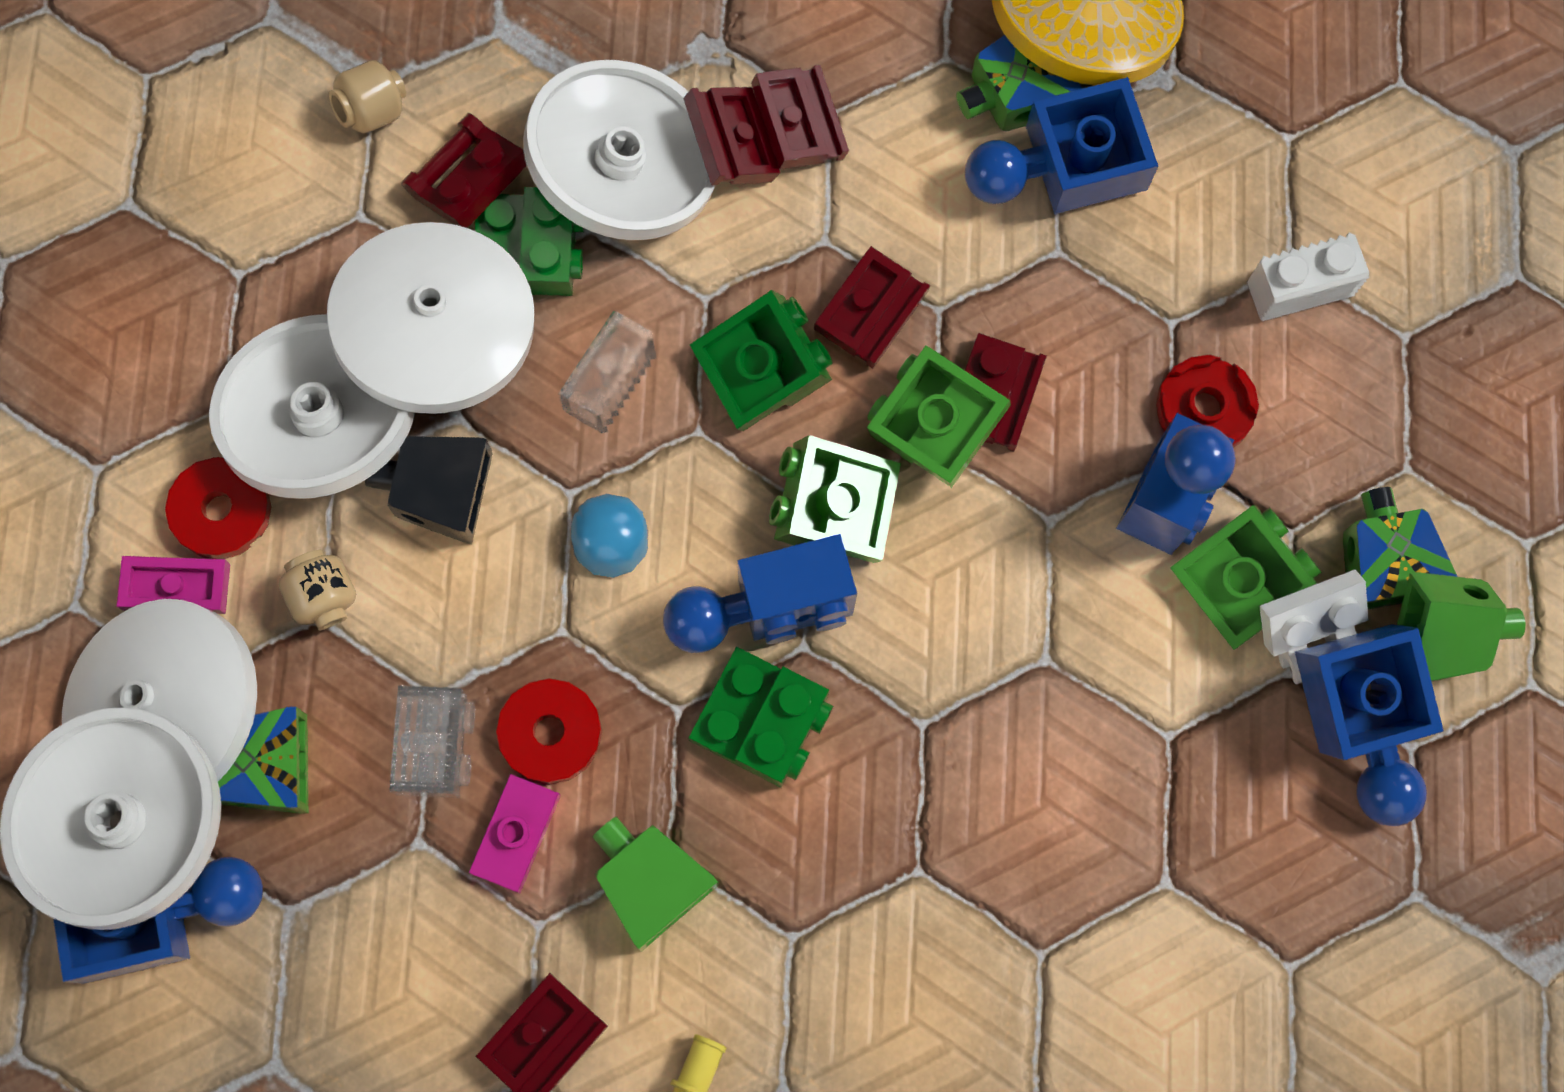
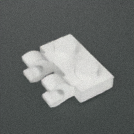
M1356 570L1349 571L1260 606L1264 645L1273 657L1278 655L1283 669L1291 666L1293 681L1296 685L1302 683L1295 651L1308 648V643L1324 637L1327 643L1355 635L1357 633L1354 626L1368 621L1366 581Z

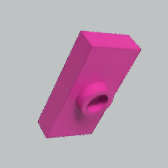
M122 556L116 607L126 611L136 605L149 601L177 599L195 603L217 614H226L230 563L225 559Z
M510 774L469 873L520 894L561 795Z

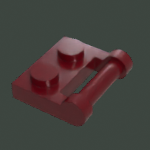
M467 113L458 122L460 129L417 173L412 171L401 181L405 190L417 201L452 224L468 228L527 166L522 148L486 127L471 113ZM473 143L477 144L460 164L434 189L432 186Z

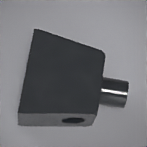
M408 436L400 447L398 460H389L385 466L365 480L366 487L390 491L388 507L395 517L458 541L472 544L493 452L485 438Z

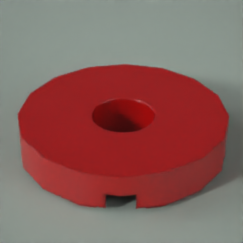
M1213 355L1190 357L1174 366L1160 385L1156 401L1159 424L1165 431L1176 413H1179L1202 425L1217 428L1227 437L1234 439L1232 445L1235 447L1243 441L1254 426L1259 408L1256 387L1245 370L1236 364L1231 365L1226 361H1222L1221 357ZM1204 393L1214 396L1220 404L1219 414L1206 416L1200 413L1195 406V397Z
M213 457L195 462L178 475L168 491L165 512L169 529L181 545L200 557L226 559L241 555L251 548L250 545L256 541L258 536L261 537L269 524L272 506L268 493L262 492L241 480L232 471L224 458ZM220 496L230 498L232 504L231 511L225 518L217 521L207 518L206 509L211 500Z
M548 678L529 682L510 696L500 711L496 733L500 752L514 771L532 781L555 784L571 780L588 768L598 751L602 727L598 710L584 691L570 682ZM556 718L564 725L563 737L554 745H542L536 740L535 730L543 719Z

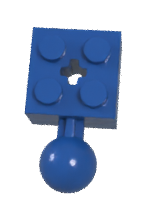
M1127 77L1033 101L1026 125L1033 148L1020 151L1016 146L1006 141L993 140L985 142L970 154L965 166V180L969 190L979 200L989 204H1003L1017 197L1028 179L1042 176L1054 214L1147 191L1158 169V163L1129 78Z
M1176 413L1158 440L1116 529L1170 555L1174 553L1182 542L1190 545L1196 533H1201L1213 510L1214 505L1206 502V500L1211 501L1216 490L1222 488L1234 471L1235 451L1232 445L1234 439L1227 437L1217 428L1202 425Z
M841 534L737 560L740 593L721 597L715 591L706 587L692 586L684 588L674 594L668 601L663 614V626L667 637L676 647L689 653H703L717 647L724 640L729 627L747 622L750 624L754 641L765 638L766 643L769 645L791 640L797 636L795 630L815 625L817 631H827L845 625L847 623L845 617L853 615L857 590Z
M1391 624L1295 651L1319 752L1341 760L1365 754L1368 767L1359 777L1356 788L1357 800L1363 812L1371 820L1385 826H1400L1414 820L1421 813L1426 803V784L1422 775L1414 766L1400 760L1397 745L1444 732L1419 629ZM1370 684L1371 689L1366 691L1368 685Z
M222 857L215 859L205 865L193 885L170 907L132 926L97 930L77 927L53 919L63 982L85 984L190 959L184 918L200 915L209 923L223 927L235 926L245 922L257 911L262 900L263 884L259 873L251 864L240 858Z

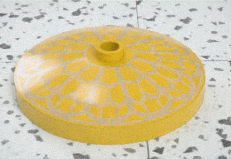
M992 0L993 11L1001 30L1020 53L1037 66L1056 76L1094 86L1127 77L1130 83L1156 72L1170 57L1181 35L1184 22L1182 0Z

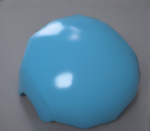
M604 494L587 499L578 507V512L574 513L571 522V541L575 557L581 565L594 575L614 578L632 572L646 556L648 550V528L643 512L628 497Z

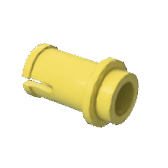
M695 1034L693 1044L678 1080L672 1079L670 1083L674 1087L673 1092H708L721 1057L727 1048L713 1040Z

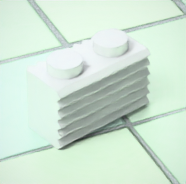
M1349 232L1346 237L1339 235L1336 240L1330 237L1327 242L1320 240L1317 245L1310 243L1308 248L1301 245L1299 250L1292 248L1289 253L1282 251L1280 255L1273 253L1270 258L1263 256L1247 284L1259 318L1265 321L1355 296L1358 289H1361L1364 282H1367L1369 270L1356 235Z

